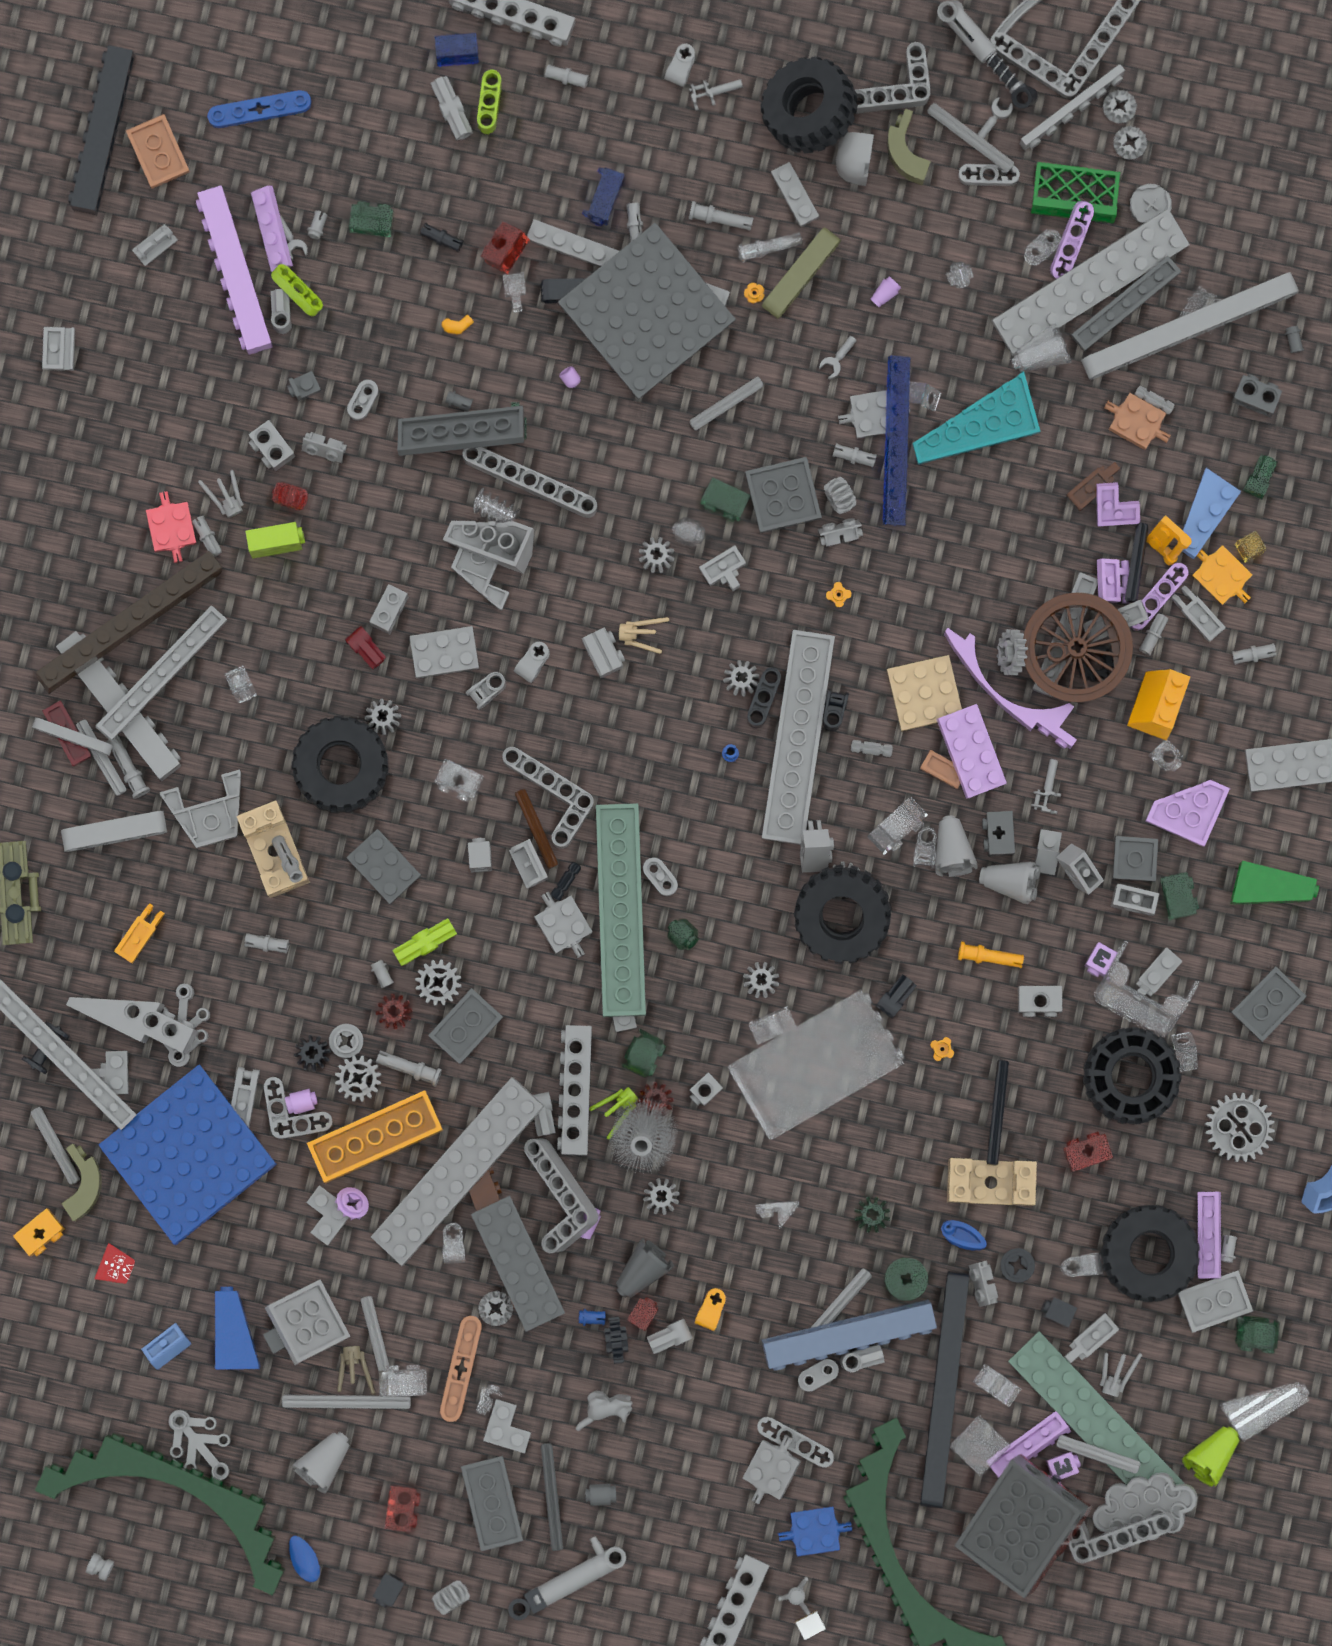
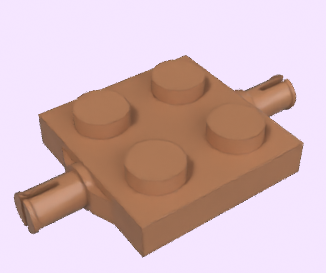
M1129 393L1125 402L1120 406L1108 400L1104 409L1115 414L1114 421L1109 430L1146 450L1149 443L1155 437L1167 443L1171 436L1160 430L1161 422L1166 413Z

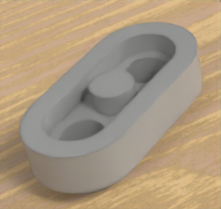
M364 380L358 385L347 407L348 414L352 419L357 421L363 420L370 412L379 394L378 386L374 381ZM366 389H371L372 393L370 395H366L364 391ZM356 407L362 408L361 413H355L354 410Z
M649 858L643 865L645 876L661 895H673L678 887L676 878L660 859ZM655 865L658 867V871L652 873L650 867ZM665 882H669L671 884V888L664 889L663 884Z
M830 1359L822 1360L800 1373L798 1377L799 1386L805 1391H813L836 1378L839 1371L838 1365ZM825 1366H830L832 1368V1372L830 1374L824 1373ZM807 1376L813 1378V1383L810 1385L805 1383Z

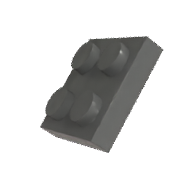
M1115 836L1112 879L1156 882L1158 839Z

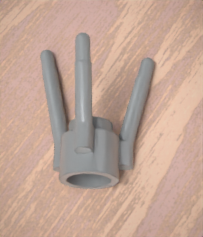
M233 470L230 471L236 499L234 496H229L221 479H217L225 497V500L222 501L224 505L220 503L202 480L198 481L203 490L218 506L222 515L226 514L228 518L243 511L241 506L244 505L240 498Z
M1104 1353L1102 1380L1100 1386H1103L1102 1392L1118 1397L1119 1392L1123 1393L1128 1379L1142 1357V1353L1137 1355L1122 1382L1118 1378L1126 1355L1122 1354L1114 1377L1109 1376L1107 1380L1108 1353Z
M805 1577L798 1587L791 1588L788 1594L778 1597V1601L789 1599L792 1604L800 1605L806 1615H810L809 1609L803 1602L805 1593L802 1590L808 1578Z

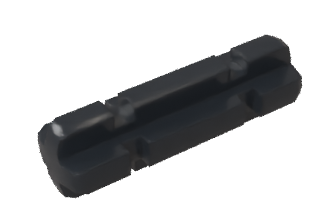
M571 862L568 867L569 870L565 871L557 883V888H554L551 892V897L557 901L562 899L564 891L568 890L575 879V874L577 875L581 870L579 864Z

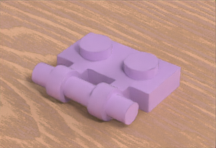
M1117 559L1097 560L1098 597L1111 603L1121 602L1122 595V603H1130L1125 601L1129 561H1121L1120 568V563Z

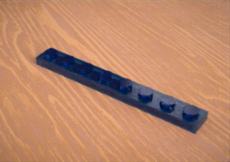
M888 356L883 525L905 526L911 357Z

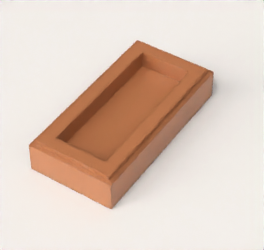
M930 750L920 769L958 789L960 781L953 762Z

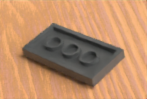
M503 1456L461 1466L481 1551L523 1541Z

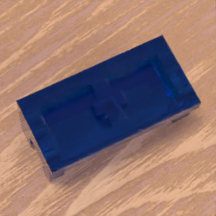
M476 33L435 36L437 67L479 63Z

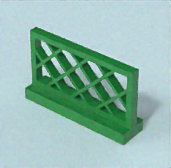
M1037 162L1031 213L1070 218L1075 204L1081 201L1079 196L1087 192L1093 199L1089 202L1094 208L1091 221L1114 224L1117 214L1120 172ZM1040 170H1050L1053 176L1045 181L1040 175ZM1064 172H1070L1074 177L1068 183L1060 176ZM1085 174L1091 175L1095 179L1088 186L1081 179ZM1106 177L1115 178V184L1107 188L1101 180ZM1055 178L1063 185L1057 191H1054L1049 185ZM1076 181L1084 188L1077 194L1069 187ZM1098 183L1104 192L1096 197L1090 188ZM1044 186L1051 193L1047 198L1038 197V191ZM1066 189L1072 197L1069 200H1062L1058 194ZM1108 194L1113 200L1112 206L1103 205L1100 199ZM1086 205L1084 208H1079V212H1081L1080 219L1084 213L1087 214L1089 212L1086 209Z

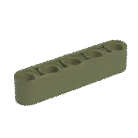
M824 227L761 306L779 319L837 248L841 239Z

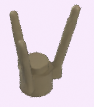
M360 1346L343 1347V1354H340L341 1364L337 1392L340 1393L342 1390L345 1363L349 1365L351 1384H354V1365L359 1364L360 1360L371 1394L374 1395L375 1390L367 1368L364 1352H360Z

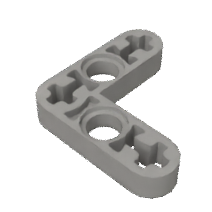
M276 1077L268 1078L265 1081L264 1092L270 1128L276 1138L285 1139L325 1132L332 1127L333 1119L326 1112L289 1117L283 1082ZM272 1081L280 1085L276 1092L277 1096L282 1094V1099L275 1098L269 1100V1096L274 1097L273 1091L268 1090V1086L271 1085ZM280 1102L283 1104V1111L280 1114L272 1112L271 1106L273 1103ZM320 1116L329 1119V1123H326L325 1128L318 1124L314 1125L315 1130H311L312 1123L309 1119L310 1117H314L313 1121H319L321 1119ZM300 1119H304L308 1123V1128L303 1132L298 1131L296 1128V1123ZM288 1121H293L292 1128L295 1133L290 1134V1129L283 1131V1135L275 1132V1128H278L279 1123H282L283 1126H290Z

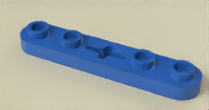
M298 90L218 105L209 110L208 120L213 127L224 128L299 114L310 109L311 98L307 92ZM258 104L266 108L262 110V114H258L257 111H248L257 109Z

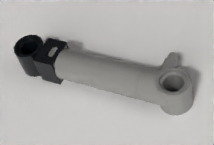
M595 1536L592 1537L590 1541L597 1554L596 1556L524 1593L525 1599L518 1597L512 1600L508 1608L509 1615L515 1620H523L529 1615L530 1610L535 1614L622 1567L626 1561L625 1551L618 1546L610 1547L604 1551L600 1541ZM614 1551L619 1552L622 1556L621 1561L617 1564L609 1560L610 1553ZM516 1603L524 1604L526 1608L525 1613L522 1615L515 1614L513 1606Z

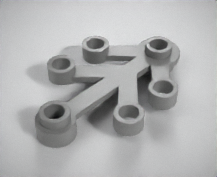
M181 984L176 989V995L179 998V1022H182L183 1019L187 1021L188 1001L194 997L193 987L188 984ZM183 988H186L188 991L185 996L181 995ZM205 1008L198 1009L196 1016L189 1021L194 1024L193 1029L210 1018L209 1010ZM206 1011L207 1015L202 1019L200 1013ZM172 1025L170 1029L176 1034L177 1028L175 1025ZM197 1030L198 1033L188 1053L184 1054L181 1052L182 1058L180 1060L175 1058L176 1053L180 1051L164 1044L169 1050L168 1058L170 1063L176 1067L186 1065L190 1059V1052L200 1043L208 1040L207 1031ZM201 1032L205 1034L203 1040L198 1038V1034Z
M183 1410L174 1411L169 1417V1425L174 1430L173 1447L170 1449L171 1456L179 1458L183 1455L184 1449L181 1446L184 1433L189 1439L187 1462L184 1468H187L189 1464L194 1465V1468L197 1467L195 1461L196 1451L198 1450L212 1467V1476L220 1480L225 1479L230 1472L228 1465L219 1462L204 1443L219 1444L225 1447L231 1442L230 1436L228 1434H197L190 1426L205 1427L207 1430H213L217 1426L216 1419L213 1417L206 1419L191 1418ZM177 1417L183 1418L184 1422L182 1425L176 1423ZM209 1419L213 1420L214 1426L212 1428H209L206 1425V1422ZM222 1436L227 1437L228 1442L226 1444L220 1442ZM175 1447H178L181 1450V1453L178 1456L174 1455L173 1449ZM219 1467H223L225 1469V1473L223 1475H219L217 1473V1469Z

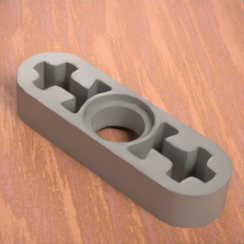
M965 164L960 168L958 178L964 185L1013 186L1018 182L1020 173L1017 167L1013 166L1010 170L1012 175H1015L1012 180H1008L1007 176H1001V181L997 180L998 170H1001L1000 175H1006L1007 172L998 165ZM966 170H970L971 174H977V170H980V180H976L977 175H972L970 179H966V176L962 174ZM985 170H992L995 174L994 179L986 180L983 177V172Z

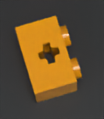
M46 1208L13 1235V1237L29 1256L35 1254L37 1257L47 1249L45 1247L46 1244L50 1241L54 1243L63 1236L62 1231L65 1228L50 1209ZM38 1229L45 1230L43 1239L36 1238Z

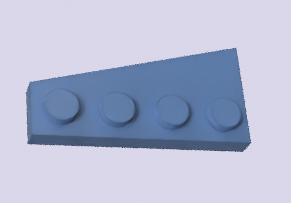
M1207 468L1204 470L1183 531L1191 538L1192 543L1182 552L1192 559L1197 556L1241 492Z

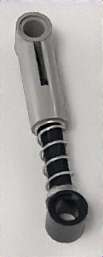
M958 0L942 2L937 10L939 18L948 23L981 63H987V67H991L994 70L993 74H997L1000 77L999 81H1003L1006 84V88H1009L1013 104L1020 109L1033 106L1038 99L1037 91L1033 87L1021 82V80L1019 81L1014 76L1015 73L1013 74L1008 69L1009 66L1002 62L1003 59L996 55L998 49L964 11L961 2ZM949 5L954 10L952 16H950L947 11ZM1023 92H1025L1028 95L1027 102H1024L1022 100L1021 96Z

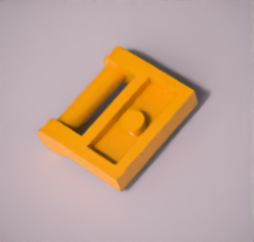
M1165 515L1148 535L1146 542L1164 557V562L1167 565L1171 566L1176 563L1179 554L1191 545L1192 540ZM1175 538L1178 540V544L1171 550L1168 545Z

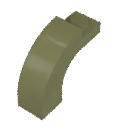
M905 109L903 115L899 114L895 126H898V128L890 125L887 151L892 165L904 178L923 186L931 161L914 155L908 149L905 135L913 111Z
M71 1144L66 1150L81 1172V1184L78 1191L61 1204L71 1219L77 1222L96 1204L101 1191L102 1177L95 1157H90L86 1160L87 1154L80 1145L77 1147L75 1144Z

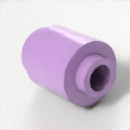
M310 1089L290 1093V1096L285 1097L289 1114H299L314 1110V1105L318 1104L315 1092H311Z

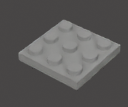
M321 1280L265 1307L294 1365L350 1337Z

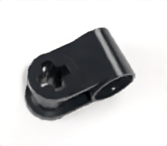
M828 689L823 717V726L826 730L836 731L840 728L849 693L842 694ZM835 716L838 719V723L831 725L827 722V718Z

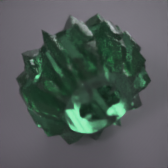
M866 1197L867 1206L860 1201L858 1204L863 1210L858 1208L854 1210V1212L861 1214V1216L854 1218L855 1221L863 1220L858 1227L861 1229L867 1224V1233L870 1232L871 1226H873L875 1233L879 1232L877 1224L885 1229L886 1225L882 1220L890 1221V1217L884 1216L885 1213L890 1212V1209L882 1210L886 1202L883 1201L880 1205H877L878 1197L874 1198L873 1204H871L870 1197ZM869 1209H873V1212H878L875 1221L867 1218L866 1213H870Z

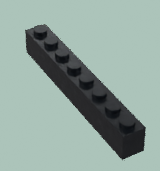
M108 45L107 51L103 52V70L99 71L97 76L99 87L98 91H94L92 97L94 108L93 111H89L87 123H90L89 129L83 135L85 146L84 150L79 152L78 163H80L79 171L74 173L73 183H75L74 191H70L68 203L71 204L70 206L73 211L98 215L135 59L133 50Z

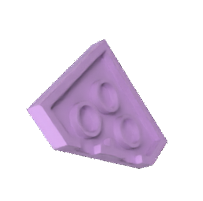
M1209 780L1168 797L1161 798L1153 802L1145 822L1205 847L1230 788Z

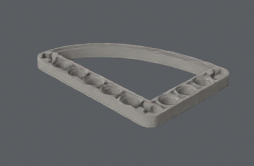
M1024 0L1002 22L992 35L990 41L998 49V55L1062 97L1071 99L1082 88L1141 0H1130L1133 4L1130 9H1124L1121 6L1122 0H1117L1067 74L1007 35L1018 20L1042 0ZM1112 16H1118L1121 19V24L1113 26L1110 24L1109 19ZM1100 33H1107L1110 40L1102 43L1099 41L1098 35ZM1002 38L1004 40L1003 44L1007 47L1009 43L1012 44L1009 47L1008 53H1005L1006 47L1003 45L996 46L995 39L1000 40ZM1019 49L1022 51L1023 56L1020 59H1014L1011 51ZM1090 49L1098 53V57L1094 60L1089 59L1086 55V52ZM1032 60L1040 63V68L1036 71L1031 70L1028 66ZM1082 66L1086 69L1087 73L1085 76L1080 77L1076 75L1075 69ZM1048 72H1055L1058 79L1055 82H1050L1046 79V74ZM1072 79L1076 81L1072 88L1074 92L1069 91L1067 93L1064 85L1069 86Z

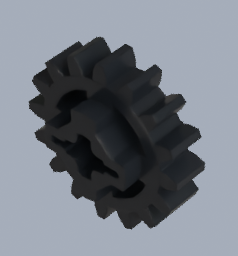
M619 1316L609 1317L610 1328L604 1329L607 1354H613L614 1364L624 1363L623 1352H629L626 1326L620 1327Z

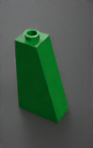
M1242 860L1239 864L1230 904L1310 902L1313 897H1317L1319 885H1316L1317 879Z

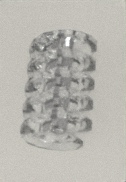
M482 487L473 503V513L477 514L481 510L480 516L484 518L488 515V521H493L496 518L495 521L497 523L514 522L520 508L514 512V504L507 508V500L498 503L499 496L497 495L494 499H491L492 492L490 491L484 495L485 488Z

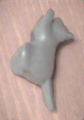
M593 1391L587 1397L588 1417L579 1422L576 1430L580 1431L594 1420H601L613 1415L620 1417L625 1423L626 1418L632 1411L631 1406L633 1402L630 1401L631 1396L618 1394L609 1398L603 1391Z

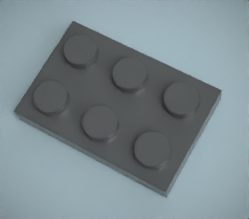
M378 829L346 857L389 904H392L421 877V874Z
M1274 967L1231 1013L1260 1042H1263L1306 998V995L1277 967Z
M471 988L428 1036L457 1063L461 1064L500 1022L503 1016Z

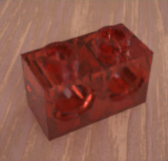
M397 1485L390 1486L385 1529L411 1532L412 1528H416L418 1515H414L415 1506H419L421 1493H417V1488ZM401 1492L410 1494L411 1500L408 1504H402L399 1501ZM400 1513L405 1514L408 1518V1522L404 1526L396 1523V1516Z

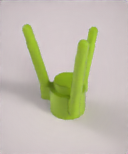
M627 1087L625 1090L620 1089L617 1093L591 1106L589 1110L592 1111L616 1099L618 1103L604 1114L605 1117H608L620 1106H623V1109L627 1107L629 1110H633L632 1107L636 1108L635 1103L639 1099ZM610 1132V1133L608 1134V1136H607V1139H608V1140L611 1139V1136H613V1135H611V1134H613V1133Z

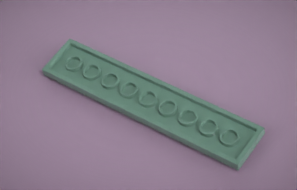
M638 804L596 805L603 1017L646 1016Z
M1039 1331L1008 1360L1014 1369L1058 1412L1061 1418L1085 1443L1140 1462L1137 1474L1106 1464L1124 1484L1128 1485L1129 1481L1136 1476L1149 1479L1158 1472L1170 1475L1175 1485L1185 1484Z

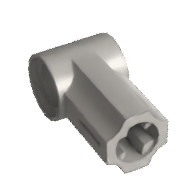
M275 289L271 291V322L277 333L285 334L290 331L292 326L290 297L282 289ZM281 318L287 320L286 324L282 326L276 324L277 320Z
M549 1092L533 1095L544 1105V1108L534 1118L538 1137L556 1133Z
M685 1319L667 1326L666 1329L647 1337L654 1354L693 1338Z
M878 1344L863 1350L849 1351L840 1357L841 1367L848 1372H856L862 1368L884 1363V1355L881 1346ZM850 1356H854L856 1359L853 1367L846 1366V1359Z

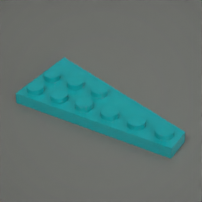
M1022 372L991 394L986 395L963 410L957 416L946 421L940 427L915 441L912 445L918 465L1040 433L1025 373Z

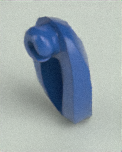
M950 1220L943 1223L941 1227L943 1236L951 1244L959 1248L977 1251L983 1250L987 1246L984 1237L975 1228L966 1223Z
M292 1536L289 1542V1551L294 1569L305 1581H317L320 1576V1566L315 1552L302 1538Z

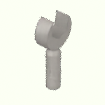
M1000 97L996 98L991 107L993 116L987 120L977 135L984 139L996 124L997 118H1008L1013 109L1012 103L1008 110L1001 111L997 106Z
M280 216L286 240L289 241L288 249L291 260L294 261L291 253L296 248L303 249L307 256L308 249L306 244L302 240L293 239L290 229L283 217Z
M849 336L835 354V358L827 357L821 361L819 370L826 364L833 367L834 373L828 379H834L839 375L841 369L839 360L844 358L857 341L854 337Z

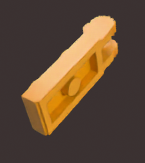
M150 903L140 917L136 918L114 951L132 964L157 929L155 927L165 914L160 911L156 914L151 924L146 922L145 919L154 907Z

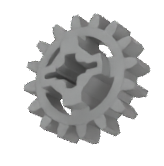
M1007 629L1006 633H1002V638H999L997 646L999 654L996 656L998 658V666H1001L1000 671L1004 672V675H1018V672H1022V666H1025L1024 659H1027L1025 651L1028 650V647H1025L1027 640L1023 639L1024 633H1020V630Z
M432 960V966L429 967L427 964H424L426 970L418 971L421 978H415V981L420 983L416 990H422L419 996L420 998L426 996L427 1004L433 1000L434 1006H437L438 1001H441L442 1005L445 1006V1000L448 999L450 1002H453L451 996L453 994L459 995L456 988L462 987L461 984L457 983L461 976H455L458 969L454 968L451 970L450 962L445 966L443 960H440L439 964ZM434 969H443L447 972L439 974ZM428 975L430 977L429 985L425 987L424 981L425 977ZM438 978L441 980L443 978V987H433L435 984L434 979ZM452 978L453 986L452 989L449 991L447 985L448 981H450ZM434 992H440L443 996L434 997L430 994Z
M352 1056V1062L345 1059L346 1065L338 1066L342 1070L341 1073H335V1076L340 1077V1080L336 1081L335 1084L342 1086L338 1090L339 1093L345 1091L344 1098L347 1099L351 1095L353 1102L357 1100V1097H360L361 1102H364V1096L366 1095L371 1099V1092H378L375 1086L382 1083L377 1080V1077L382 1076L381 1073L375 1072L378 1066H371V1059L365 1062L364 1056H361L360 1060ZM354 1065H364L368 1068L358 1070ZM348 1070L350 1073L349 1080L344 1083V1076ZM355 1074L359 1076L364 1075L361 1084L358 1082L352 1083L355 1080ZM372 1075V1084L368 1087L367 1080ZM354 1087L360 1088L362 1093H354L350 1089Z

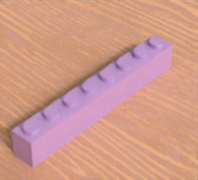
M222 185L198 192L199 199L195 201L199 212H204L205 219L202 220L205 232L210 231L211 239H208L211 251H216L218 257L214 259L217 270H222L224 278L220 279L223 290H228L230 295L229 298H226L229 309L234 310L236 317L233 318L236 330L240 329L243 336L239 338L242 350L247 349L248 354H253L272 348L273 346Z

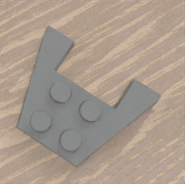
M459 548L451 569L502 611L509 592L490 585L498 564Z
M240 770L221 775L227 794L226 797L184 808L178 787L160 792V796L197 849L238 837L239 822L236 816L239 815Z

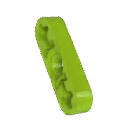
M280 264L272 271L271 276L274 282L306 314L315 316L323 308L320 298L288 266Z

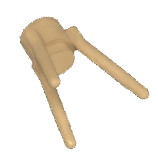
M669 618L620 624L619 640L625 641V645H633L661 654L662 650L633 641V639H637V634H655L656 630L637 629L635 626L668 622Z

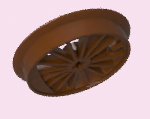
M1067 593L1050 599L1035 611L1024 631L1023 639L1027 640L1025 647H1028V650L1025 651L1027 659H1024L1030 677L1043 691L1060 700L1086 702L1106 695L1122 681L1132 660L1133 641L1125 618L1111 603L1092 594ZM1069 608H1082L1077 638ZM1085 609L1097 612L1094 620L1081 638ZM1066 610L1073 639L1056 618L1055 613ZM1101 615L1105 627L1084 641ZM1049 617H1052L1069 641L1044 627V622ZM1041 629L1063 643L1037 641L1036 637ZM1107 630L1109 640L1088 644ZM1075 643H1078V646L1083 647L1081 648L1080 653H1077L1076 650H1072V648H1074ZM1110 643L1112 652L1088 648ZM1035 645L1049 646L1047 654L1036 656ZM1053 648H1060L1063 654L1060 658H1053L1050 651ZM1088 653L1113 657L1114 669ZM1070 657L1055 682L1045 675ZM1086 657L1110 671L1111 674L1102 681ZM1048 658L1053 664L1042 671L1037 660ZM1072 659H1074L1069 688L1058 685L1057 683ZM1077 660L1085 689H1072ZM1082 660L1096 677L1099 684L1088 688Z

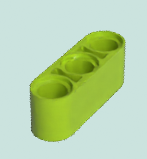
M488 70L482 77L477 123L479 130L485 134L492 133L497 125L502 82L501 76L496 70ZM489 78H496L498 80L495 85L487 84ZM487 98H492L495 100V103L488 106L484 104V101ZM485 118L492 120L489 126H484L481 122Z

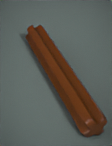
M526 790L517 791L515 796L548 869H551L558 865L556 857Z

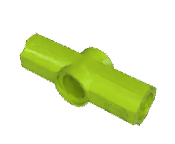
M447 918L432 928H426L411 937V940L393 949V952L401 966L419 956H424L438 948V945L454 937L457 933Z

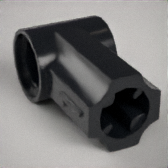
M902 974L890 991H887L879 1000L876 1007L893 1019L904 1005L903 1002L910 996L917 985Z

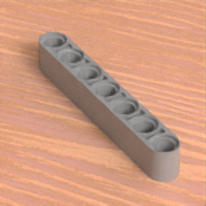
M485 448L463 449L464 462L477 470L582 517L591 518L597 512V502L590 495ZM476 451L478 457L470 460L467 458V453ZM494 459L497 461V465L494 468H488L486 462ZM508 468H514L517 472L515 476L508 477L505 475V471ZM529 476L536 479V482L531 486L524 483L525 478ZM552 485L555 491L552 494H546L543 491L544 487ZM565 494H572L574 496V500L571 503L564 502L562 498ZM585 502H590L594 507L591 511L587 512L582 509V505Z

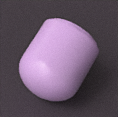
M573 366L564 369L559 376L568 388L576 387L581 380Z

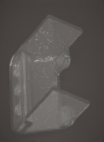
M1124 941L1121 943L1115 958L1098 984L1094 997L1102 1006L1141 1028L1153 1031L1159 1037L1167 1036L1185 1011L1200 982H1193L1184 998L1179 995H1171L1166 998L1163 1005L1155 1002L1125 985L1129 978V969L1126 965L1119 962L1122 953L1129 943Z

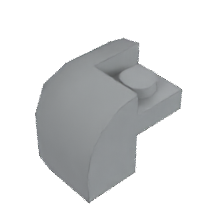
M847 132L844 137L839 139L836 170L839 176L846 182L866 186L874 135Z

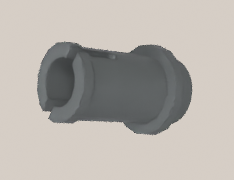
M1298 326L1286 328V333H1284L1288 337L1291 354L1304 350L1299 333L1301 329Z
M454 390V392L449 391L445 403L449 404V407L453 405L469 411L473 399L459 395Z

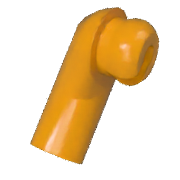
M466 315L460 321L444 319L441 326L445 332L459 335L471 326L474 321L469 315Z

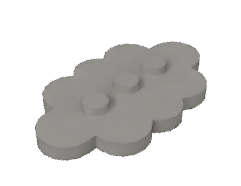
M1163 1472L1155 1473L1149 1479L1136 1476L1129 1481L1128 1485L1115 1483L1109 1487L1105 1495L1106 1503L1098 1506L1094 1511L1093 1523L1098 1530L1106 1533L1166 1511L1170 1512L1175 1519L1174 1527L1167 1533H1176L1184 1525V1513L1193 1510L1198 1500L1197 1492L1188 1484L1175 1485L1173 1478ZM1164 1517L1159 1518L1160 1526L1168 1528L1169 1521ZM1146 1525L1139 1526V1532L1142 1535L1149 1534V1529ZM1125 1532L1119 1533L1120 1541L1124 1543L1129 1541V1536ZM1157 1536V1537L1152 1538V1539H1149V1540H1155V1539L1159 1538L1160 1536Z

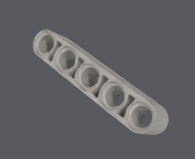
M164 811L139 814L61 830L64 852L167 833Z

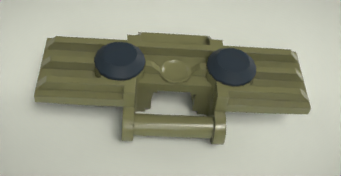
M26 841L0 843V913L3 945L33 943L31 912L41 911L37 885L39 873H28ZM29 879L30 906L24 907L21 897L22 880Z

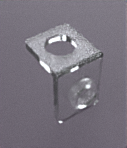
M906 381L900 400L921 404L927 409L935 411L941 392L929 384ZM930 393H933L934 400L929 404L928 396Z
M1192 1033L1171 1035L1175 1056L1181 1066L1179 1068L1180 1072L1198 1069L1197 1046ZM1182 1038L1189 1040L1187 1043L1184 1044L1177 1042L1179 1039Z

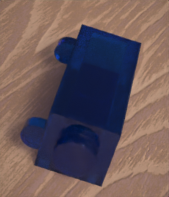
M599 167L598 172L602 174L589 211L583 210L582 215L588 217L591 220L590 222L595 225L602 226L604 224L608 226L625 180V174L606 167Z

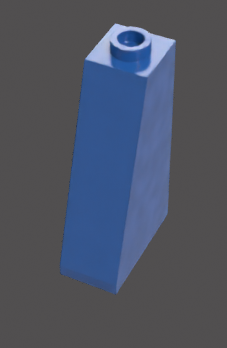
M220 1287V1291H215V1369H260L259 1358L239 1291H233V1287Z

